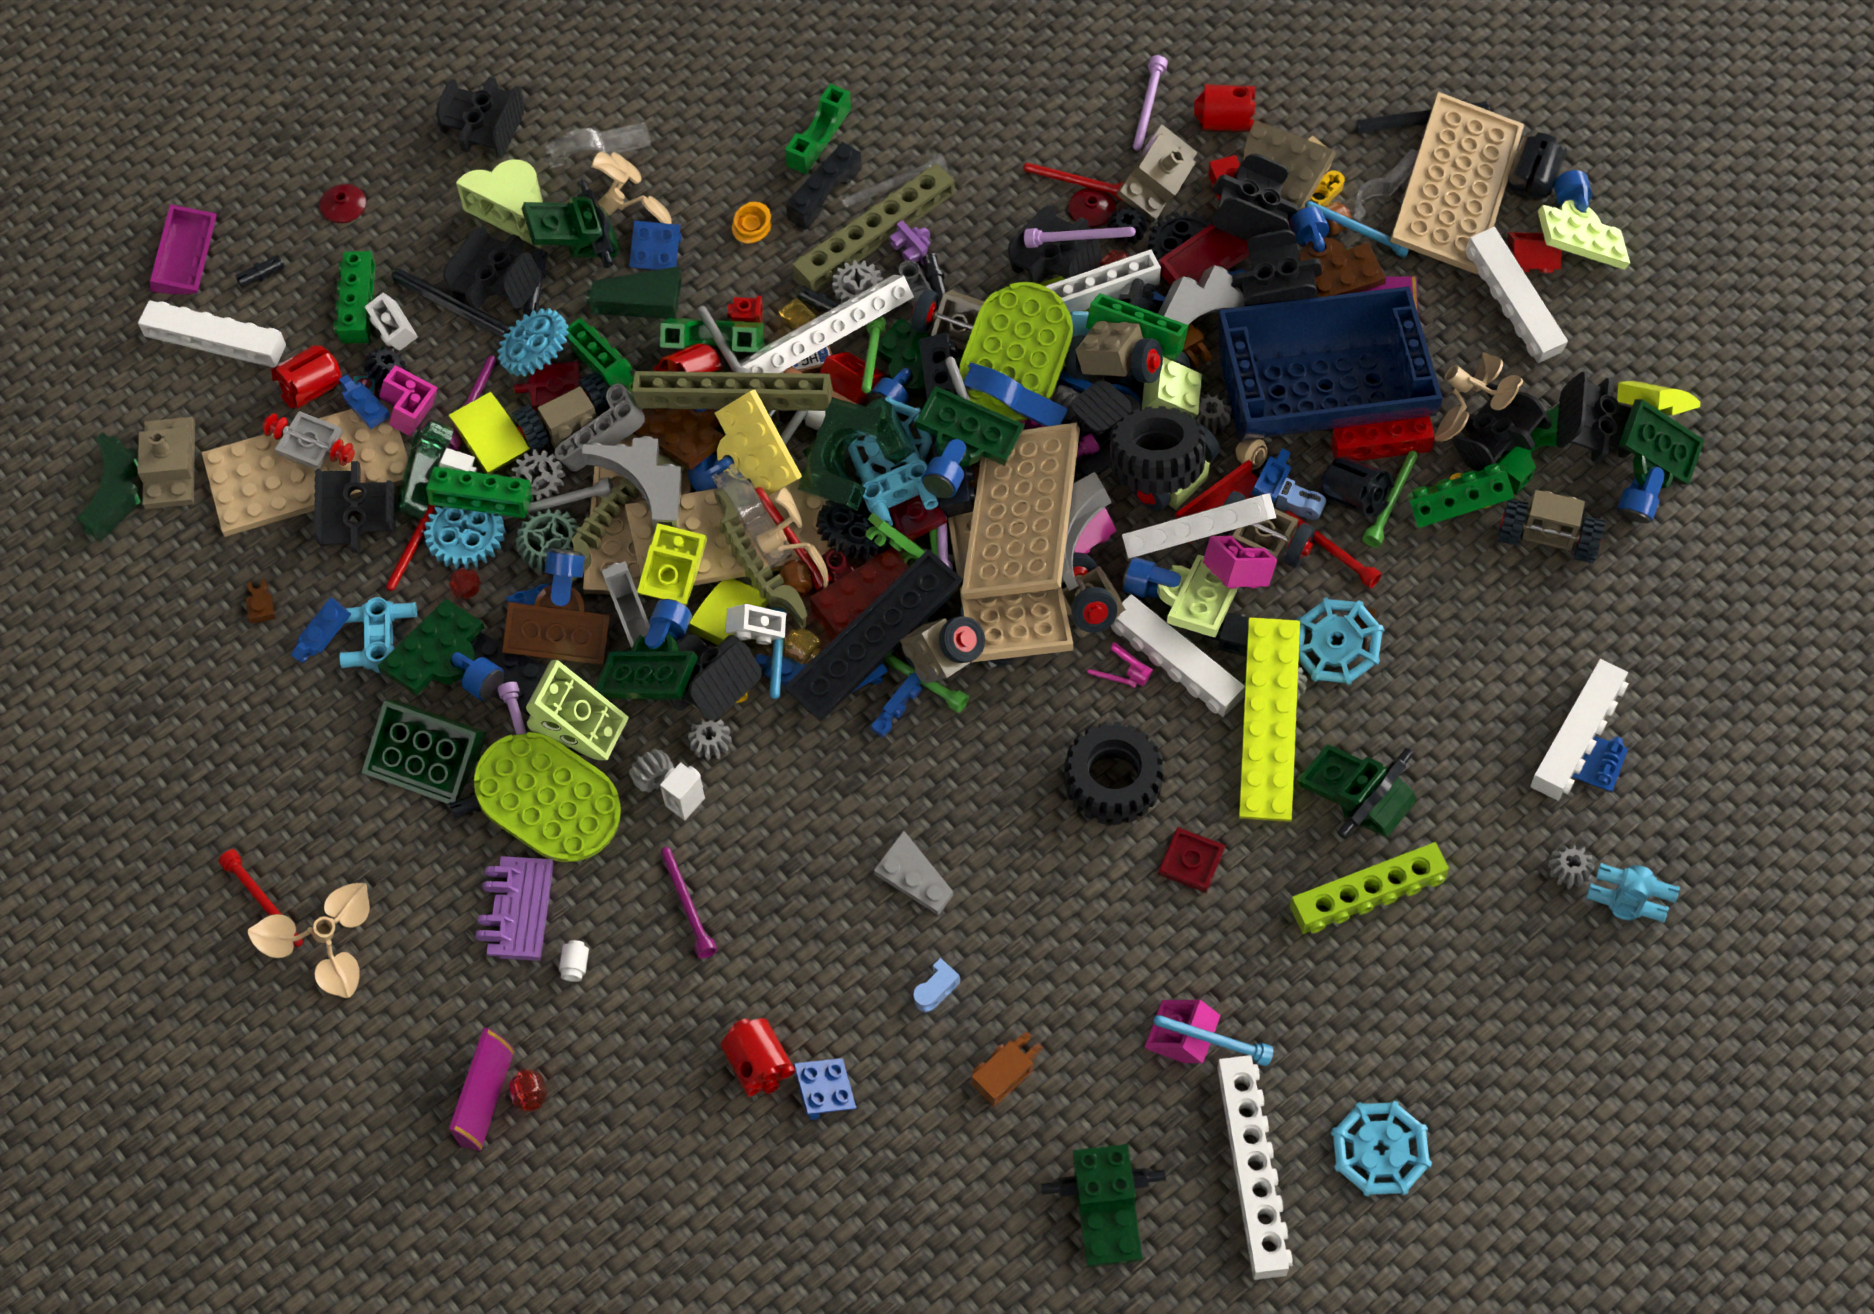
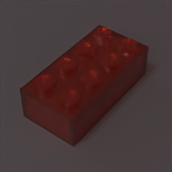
M892 547L810 597L811 611L834 640L898 579L909 566L895 548Z

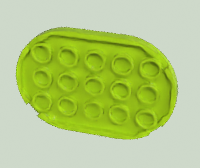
M1031 282L1009 284L1010 286L991 294L980 308L960 363V375L962 380H965L970 371L968 366L971 362L1001 372L1017 381L1024 388L1050 400L1072 342L1073 324L1071 314L1061 297L1043 285ZM966 389L970 401L1018 422L1028 419L1012 411L1006 404L986 393Z
M534 732L514 736L508 735L493 743L478 762L474 776L476 798L482 811L492 822L540 855L560 862L585 860L602 851L615 836L620 822L621 808L614 784L602 771L555 739Z

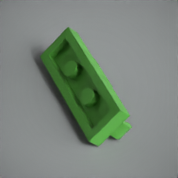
M875 513L869 516L868 520L875 526L870 527L865 535L872 540L878 534L874 542L879 546L885 543L887 536L890 538L888 543L898 551H901L902 548L906 551L899 557L903 564H906L911 559L907 565L910 567L926 552Z

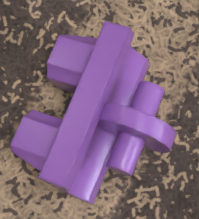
M902 220L897 223V231L889 237V243L895 250L905 245L907 249L902 251L904 260L919 261L923 265L922 259L928 251L927 247L931 244L928 240L930 231L926 228L918 230L917 227L911 230Z

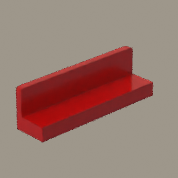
M1250 460L1244 462L1176 512L1175 519L1220 507L1232 491L1243 494L1246 499L1255 497L1251 495V492L1258 478L1251 472L1253 463Z

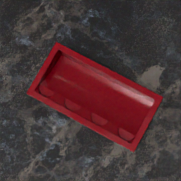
M1212 223L1162 257L1158 263L1161 267L1160 274L1171 286L1174 281L1183 276L1192 278L1198 285L1204 271L1216 265L1228 271L1250 256L1246 240L1221 231Z

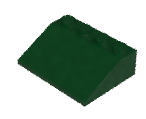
M384 700L361 773L449 804L450 802L458 801L480 756L487 732L398 700Z

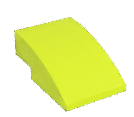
M1637 381L1618 383L1617 401L1629 404L1631 407L1635 399H1643L1664 414L1671 416L1700 407L1701 402L1695 396L1683 390Z
M491 392L448 415L485 474H491L529 452L530 448Z
M657 523L637 593L662 600L672 599L687 605L705 550L706 535Z
M736 579L722 580L707 596L689 623L690 632L719 645L727 636L732 635L726 633L727 608L742 604L766 608L768 602L765 598L762 599L760 597L758 589H754Z

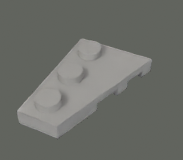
M905 831L902 832L874 869L876 876L937 915L941 913L953 897L952 889Z

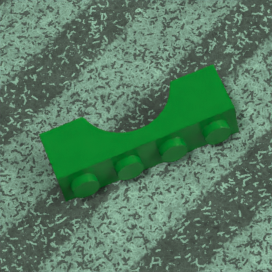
M831 83L819 99L816 114L809 128L802 135L796 133L785 148L786 166L807 175L850 112L851 96L849 91Z
M1559 403L1552 410H1546L1552 426L1548 430L1535 427L1530 433L1535 443L1531 450L1515 447L1510 450L1511 452L1507 456L1503 454L1496 462L1499 465H1505L1512 491L1515 494H1518L1533 478L1536 466L1531 458V453L1542 446H1556Z

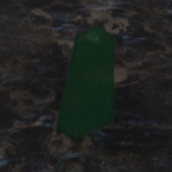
M671 267L595 280L592 282L591 290L587 291V304H590L592 314L661 319L677 318L682 286L680 267Z

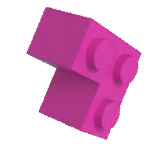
M395 365L383 380L379 397L394 406L389 425L411 436L432 408L438 387Z
M1210 536L1203 563L1228 588H1258V586L1270 585L1277 559L1265 548H1243L1232 536Z

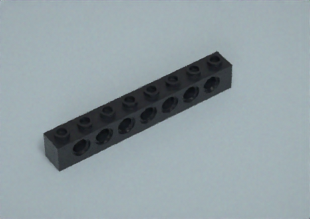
M947 332L919 339L927 400L935 386L957 395L945 362L948 357L955 359V355L958 354L956 341H951ZM956 361L958 369H960V365L958 361ZM931 434L934 458L940 457L935 446L937 436ZM972 466L961 467L964 472V478L953 497H939L940 507L947 518L970 513L974 510L976 490L975 487H972L971 480L975 479Z

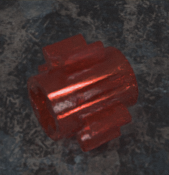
M465 568L459 569L451 576L450 590L456 598L462 595L465 599H470L480 590L478 586L481 584L480 577L474 569L469 572Z

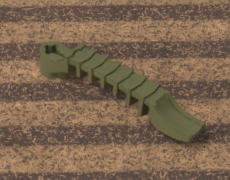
M665 454L659 457L658 466L664 464L681 466V475L683 477L685 472L683 465ZM622 478L620 484L616 488H612L610 495L602 499V503L593 509V513L589 518L586 517L584 519V524L576 529V535L571 539L573 551L582 552L585 555L583 574L592 562L589 546L596 550H599L602 541L600 538H603L606 529L601 524L609 528L612 523V517L609 514L617 518L621 512L618 505L625 508V504L630 503L628 496L635 500L639 497L640 491L627 479ZM573 577L572 582L577 580L579 577Z
M735 480L715 490V499L725 514L724 519L720 520V532L724 533L726 543L731 546L732 554L738 558L739 566L744 568L746 577L751 579L754 589H758L760 597L762 599L765 598L770 607H777L787 611L800 629L806 627L807 613L798 592L791 586L783 585L784 580L780 574L772 578L773 572L769 566L761 570L764 566L760 557L756 558L757 553L753 546L749 548L751 545L750 539L745 535L742 524H739L740 519L737 513L738 510L750 505L744 488L738 480Z

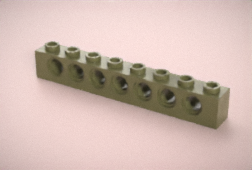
M937 163L930 168L924 169L919 176L907 181L902 188L894 193H890L882 202L871 206L866 213L859 218H854L842 230L834 232L829 239L817 244L812 251L797 258L795 263H793L794 278L802 286L804 285L817 292L833 280V275H837L838 268L845 269L844 263L852 266L854 260L858 263L888 242L889 237L897 231V223L903 220L909 227L955 194V180Z
M635 371L632 393L637 408L722 409L755 389L766 410L831 411L833 388L830 374Z

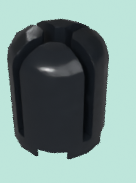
M1537 132L1536 136L1526 138L1525 135L1523 137L1508 176L1509 188L1515 194L1523 198L1536 163L1540 164L1535 174L1528 200H1543L1552 193L1555 180L1567 154V148L1564 150L1557 144L1556 137Z
M1343 456L1333 460L1331 465L1327 467L1321 486L1327 501L1366 517H1378L1389 504L1386 498L1389 493V487L1394 488V483L1390 473Z

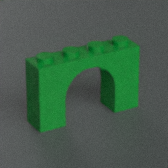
M669 318L661 323L660 347L685 348L696 343L717 345L701 319ZM714 320L727 344L732 347V351L757 352L763 347L764 323Z

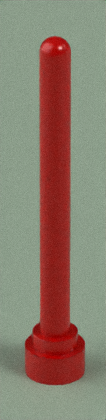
M1031 163L1023 165L1025 172L1111 193L1114 197H1117V200L1124 201L1116 195L1123 182L1114 185Z
M761 487L755 488V496L776 526L784 521V518ZM789 525L782 529L789 544L801 543ZM805 548L793 549L801 561L808 565L812 575L813 586L818 591L823 587V577L817 565ZM828 573V583H829V582L832 580V577H831V576L829 575V573Z
M428 504L386 584L388 591L396 589L424 535V531L427 530L425 523L431 522L428 515L435 514V507L441 508V506Z
M1286 510L1284 512L1285 514L1298 519L1297 528H1299L1303 523L1307 524L1305 521H1303L1290 510ZM1315 530L1313 540L1358 573L1362 584L1372 589L1382 577V573L1375 567H1365Z
M230 849L222 854L218 863L225 871L234 873L265 912L269 916L282 915L242 867V857L235 849ZM303 940L293 941L294 946L300 947L303 944Z

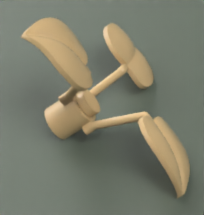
M599 152L594 157L591 167L601 170L614 180L608 192L598 201V204L607 211L609 216L618 208L622 211L625 207L642 201L644 207L661 223L672 224L667 209L652 196L646 198L642 195L623 203L625 196L620 189L628 178L635 184L641 181V175L635 166L615 152L611 155Z
M1482 352L1474 378L1458 365L1452 366L1446 372L1444 380L1453 387L1451 392L1457 397L1460 406L1452 408L1445 415L1434 435V441L1449 440L1458 435L1466 425L1469 413L1465 411L1467 406L1459 392L1466 393L1471 388L1475 392L1483 390L1494 395L1490 403L1491 407L1494 410H1502L1515 398L1519 387L1523 383V379L1517 375H1511L1499 383L1497 390H1491L1486 387L1487 383L1493 382L1499 375L1503 361L1499 357Z
M784 487L777 493L775 501L788 511L789 517L777 527L758 535L757 541L765 554L777 548L779 552L788 549L805 548L810 553L823 577L824 589L828 584V571L822 556L815 546L809 543L784 545L783 543L787 541V538L782 529L793 521L798 529L803 526L795 502L787 488Z
M349 884L333 891L327 897L324 905V911L329 917L318 918L314 922L313 928L309 927L305 932L294 936L296 932L294 922L285 915L277 914L268 916L248 929L249 938L253 945L266 956L284 958L293 952V941H299L312 934L317 942L326 944L329 959L322 960L317 965L315 970L316 983L323 991L329 994L350 998L358 986L359 966L356 959L347 952H341L334 957L331 939L334 935L335 924L338 921L346 928H354L363 924L367 919L370 908L367 884Z

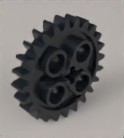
M1184 211L1183 216H1179L1175 212L1174 218L1166 215L1165 222L1159 219L1158 226H1153L1152 233H1149L1148 250H1152L1155 258L1159 261L1172 250L1213 223L1212 220L1205 222V215L1196 218V212L1192 216H1188L1187 211Z
M847 496L844 501L836 498L835 503L829 500L827 506L822 505V509L819 510L816 522L817 534L822 535L821 541H828L827 547L835 546V552L843 550L845 556L852 553L855 559H857L858 555H862L864 559H867L868 554L876 558L877 553L884 555L885 550H890L891 547L888 543L890 538L887 536L885 543L879 546L874 542L878 534L872 540L865 535L870 527L875 526L868 520L872 513L868 510L865 500L859 502L858 498L855 497L854 501H850Z

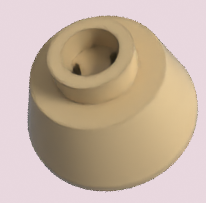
M1261 439L1240 442L1236 448L1237 460L1241 464L1250 460L1253 463L1252 470L1258 469L1267 457L1265 442Z

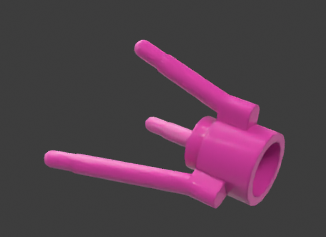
M1115 642L1112 643L1111 650L1131 664L1126 674L1130 676V679L1091 669L1087 670V673L1090 675L1127 684L1134 689L1137 684L1143 687L1153 669L1141 663Z

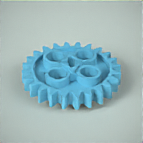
M541 308L538 313L533 310L529 317L525 314L522 321L516 320L517 325L515 327H509L511 330L509 334L503 335L506 340L499 343L502 346L498 350L500 364L511 375L514 373L517 377L520 374L525 377L528 372L533 375L536 368L541 371L543 364L550 365V359L558 357L555 353L562 351L563 348L560 345L567 342L564 338L569 334L566 330L568 328V325L565 323L566 320L556 310L552 311L550 308L546 311Z
M435 507L436 515H428L431 522L425 523L427 531H424L425 538L427 539L425 540L431 555L436 556L438 562L444 560L446 567L452 562L455 569H458L460 564H463L465 569H468L469 563H473L475 567H478V560L487 563L486 556L495 557L493 549L500 550L499 542L505 540L503 536L505 532L502 516L498 514L449 507L442 509ZM474 542H477L476 545H474V546H469L470 544H472V543H474Z

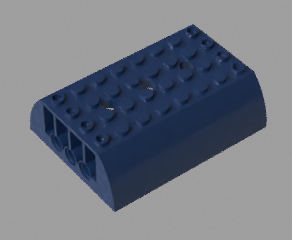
M1410 286L1219 310L1220 362L1240 441L1433 417L1440 410L1443 397ZM1375 379L1379 383L1370 384L1367 380ZM1328 385L1331 389L1323 390L1320 386ZM1280 391L1283 395L1275 396L1272 392Z

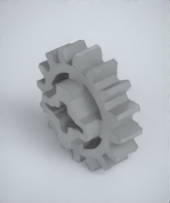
M854 260L852 266L844 263V270L841 268L837 269V275H833L832 288L833 292H835V298H841L842 304L882 282L883 278L881 277L880 270L875 271L874 264L867 267L866 261L858 265L857 261Z
M533 450V456L530 457L525 453L524 461L516 460L519 467L512 468L516 476L511 478L530 480L532 490L530 503L534 502L535 498L539 501L543 500L544 497H552L551 494L553 492L555 494L560 493L557 486H564L560 478L564 477L565 473L563 470H560L563 466L553 454L549 456L543 450L541 455H539L536 450ZM548 465L551 466L553 475L548 472Z

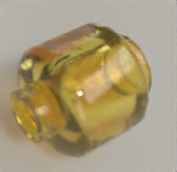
M805 628L793 629L783 643L785 654L801 665L808 664L822 651L819 649L820 639Z

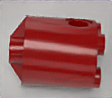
M1204 84V90L1194 98V116L1202 125V131L1250 132L1254 124V119H1250V117L1255 115L1256 101H1251L1255 100V86Z
M746 1018L734 1023L721 1041L720 1047L748 1097L762 1091L765 1094L776 1091L780 1087L779 1082L796 1072L770 1023L765 1018L751 1021Z

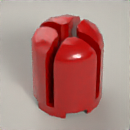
M696 343L661 358L659 364L654 366V371L723 372L721 369L723 365L715 349L709 345Z
M318 345L309 347L275 366L270 371L272 381L277 380L283 392L280 396L291 409L295 407L299 409L338 387L340 384L339 379L341 378V371L334 356L323 346Z

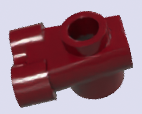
M834 547L823 554L822 558L828 573L832 577L830 583L838 591L857 579L861 574L855 566H850L841 551L835 552L836 548ZM831 560H836V561H838L839 566H838V567H833V566H831V565H830V561H831Z

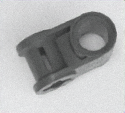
M904 261L899 266V275L904 276L914 297L908 300L907 303L910 308H914L922 292L926 289H932L921 272L919 265L914 261Z

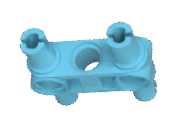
M913 443L907 444L902 448L907 462L906 465L878 477H875L869 463L861 464L857 468L862 481L861 495L866 502L868 510L871 513H875L891 526L893 522L888 508L918 495H920L925 509H933L938 505L936 496L928 492L921 479L928 465L926 461L921 459L917 447Z
M375 597L362 604V607L346 608L351 613V616L345 623H364V648L362 651L340 653L341 668L364 666L367 670L372 669L377 673H381L377 665L395 649L393 646V622L395 619L417 618L416 602L394 604L391 601H385L383 598ZM378 611H383L381 614L374 615ZM379 655H384L381 659H375Z
M1600 863L1596 879L1619 886L1617 889L1610 890L1590 883L1586 899L1608 905L1612 913L1620 919L1634 920L1637 917L1644 916L1664 923L1669 907L1649 902L1647 899L1648 897L1655 896L1676 903L1680 887L1658 881L1653 872L1643 866L1633 865L1622 870Z

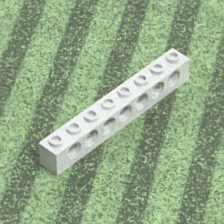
M892 275L740 360L739 364L741 367L748 369L750 373H780L912 299L914 296L904 276Z
M1251 1055L1219 1059L1217 1070L1253 1280L1287 1276L1289 1267L1293 1266L1292 1254L1290 1249L1286 1250L1284 1239H1288L1287 1226L1285 1222L1281 1223L1279 1212H1283L1281 1196H1276L1275 1185H1278L1276 1168L1271 1169L1270 1159H1273V1147L1271 1142L1266 1141L1265 1132H1269L1267 1116H1262L1260 1107L1264 1106V1097L1262 1090H1257L1256 1080H1259L1258 1065L1253 1064ZM1244 1083L1247 1085L1248 1090L1239 1091L1234 1085ZM1241 1109H1249L1253 1116L1249 1118L1243 1117L1239 1111ZM1253 1135L1258 1142L1249 1144L1243 1137ZM1257 1161L1261 1164L1262 1169L1258 1171L1252 1170L1248 1163ZM1262 1188L1266 1191L1267 1195L1265 1197H1257L1253 1193V1189ZM1265 1214L1271 1218L1272 1222L1270 1224H1262L1258 1221L1257 1217ZM1266 1241L1275 1244L1276 1250L1268 1252L1262 1247V1243Z

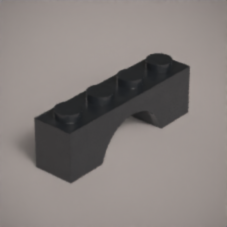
M842 142L786 202L787 220L806 231L820 216L823 203L832 189L841 182L849 184L862 170L861 152Z

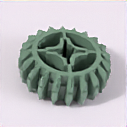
M547 509L546 514H542L538 510L536 517L529 515V522L522 521V529H518L517 551L522 557V561L525 564L528 563L531 569L537 567L540 572L545 569L547 551H550L551 548L573 550L571 539L576 535V529L579 525H577V521L574 518L570 519V515L567 512L561 515V511L557 509L553 514L551 510ZM558 530L564 531L569 537H563L562 534L558 533ZM531 544H536V547L541 548V552L534 550Z

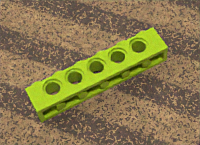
M1436 842L1293 896L1290 909L1303 934L1310 931L1311 933H1317L1323 930L1326 925L1333 922L1335 924L1343 923L1356 913L1363 915L1382 903L1383 905L1392 904L1400 896L1406 894L1407 896L1415 895L1421 891V888L1426 886L1436 887L1445 881L1449 867ZM1412 869H1420L1424 874L1417 875ZM1396 878L1400 881V884H1393L1388 879ZM1372 887L1376 890V893H1368L1364 888ZM1348 896L1353 902L1346 903L1340 897ZM1317 906H1326L1329 911L1321 912L1317 909Z

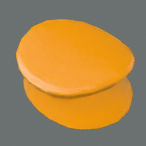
M749 202L740 207L734 215L732 232L735 238L741 243L746 244L755 243L763 239L771 229L769 208L760 202Z

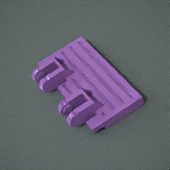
M501 856L500 866L486 867L485 874L487 876L507 878V882H483V889L485 891L507 893V895L495 894L492 915L478 916V924L500 927V931H476L475 938L478 940L500 942V944L488 943L487 956H498L501 959L541 960L554 867L552 859Z

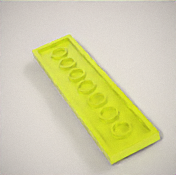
M1249 618L1239 819L1291 822L1300 639V621L1265 618Z

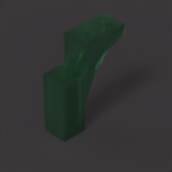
M104 432L96 438L104 458L102 481L90 504L76 517L82 529L99 542H102L141 502L137 494L138 489L131 482L138 475V453L132 448L126 449L117 437H109Z

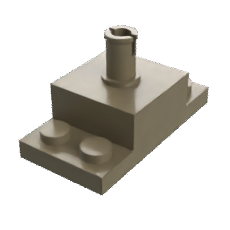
M1161 124L1156 129L1116 195L1135 210L1139 208L1140 214H1145V217L1153 223L1166 203L1177 194L1196 163L1193 159L1197 151Z
M184 417L144 421V431L139 432L138 475L143 482L144 508L153 509L193 505L195 465L194 418Z

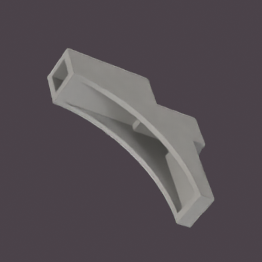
M1214 265L1204 271L1198 285L1195 280L1185 276L1174 281L1158 314L1189 325L1194 319L1205 314L1219 313L1221 309L1245 307L1244 295L1242 290L1231 286L1233 280L1228 271L1223 267Z
M649 436L633 438L632 447L624 444H616L614 446L602 445L600 443L583 444L582 456L584 465H594L614 471L629 480L641 492L651 511L653 530H656L657 523L678 528L682 482L681 466L673 464L658 466V439H653Z
M1095 472L1073 484L1061 583L1065 582L1069 591L1078 586L1073 572V554L1078 538L1090 520L1100 510L1112 503Z
M624 561L611 564L601 571L632 649L635 640L640 634L643 637L648 634L650 624L627 564Z

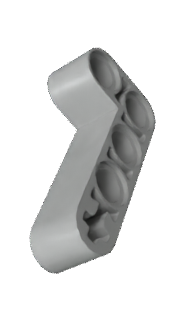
M620 383L612 385L606 394L610 409L561 442L555 449V457L570 471H578L586 466L582 456L583 444L600 443L602 445L614 446L643 425L645 421L644 413L641 408H637L633 394Z

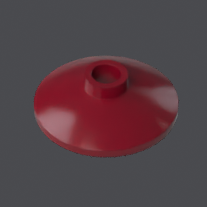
M340 184L331 187L323 194L320 200V210L323 216L334 223L354 221L361 216L366 208L364 193L358 187L350 184Z
M1085 188L1076 192L1069 202V213L1072 219L1076 222L1082 217L1088 221V226L1091 228L1100 227L1108 223L1112 211H1115L1113 198L1107 192L1092 188Z

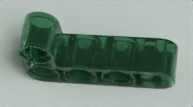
M429 419L416 432L411 444L397 502V511L419 520L424 517L429 505L426 488L433 468L438 466L441 452L449 445L452 439L453 428Z

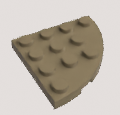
M1255 120L1249 132L1244 150V158L1250 154H1259L1286 166L1288 177L1282 185L1280 196L1282 199L1296 204L1299 210L1305 208V203L1312 197L1336 155L1333 149Z

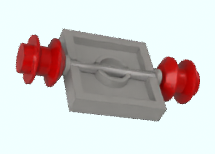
M300 411L290 426H288L286 417L278 420V415L275 413L267 416L263 422L262 428L265 436L273 434L275 440H280L275 448L278 455L315 470L321 469L328 456L331 462H336L339 459L341 466L350 463L354 458L355 450L352 443H347L344 446L343 440L340 439L343 431L339 426Z

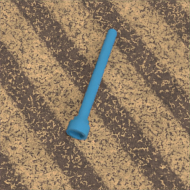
M1312 201L1305 203V208L1317 207L1321 209L1326 219L1391 247L1397 256L1405 258L1409 251L1408 248L1390 242L1391 237Z
M771 607V610L784 612L786 616L788 614L787 611L781 608ZM784 638L773 640L770 697L773 699H777L780 696Z
M1157 1015L1153 1019L1156 1026L1242 1054L1251 1055L1253 1062L1262 1066H1267L1273 1056V1047L1260 1042L1250 1045L1161 1015Z

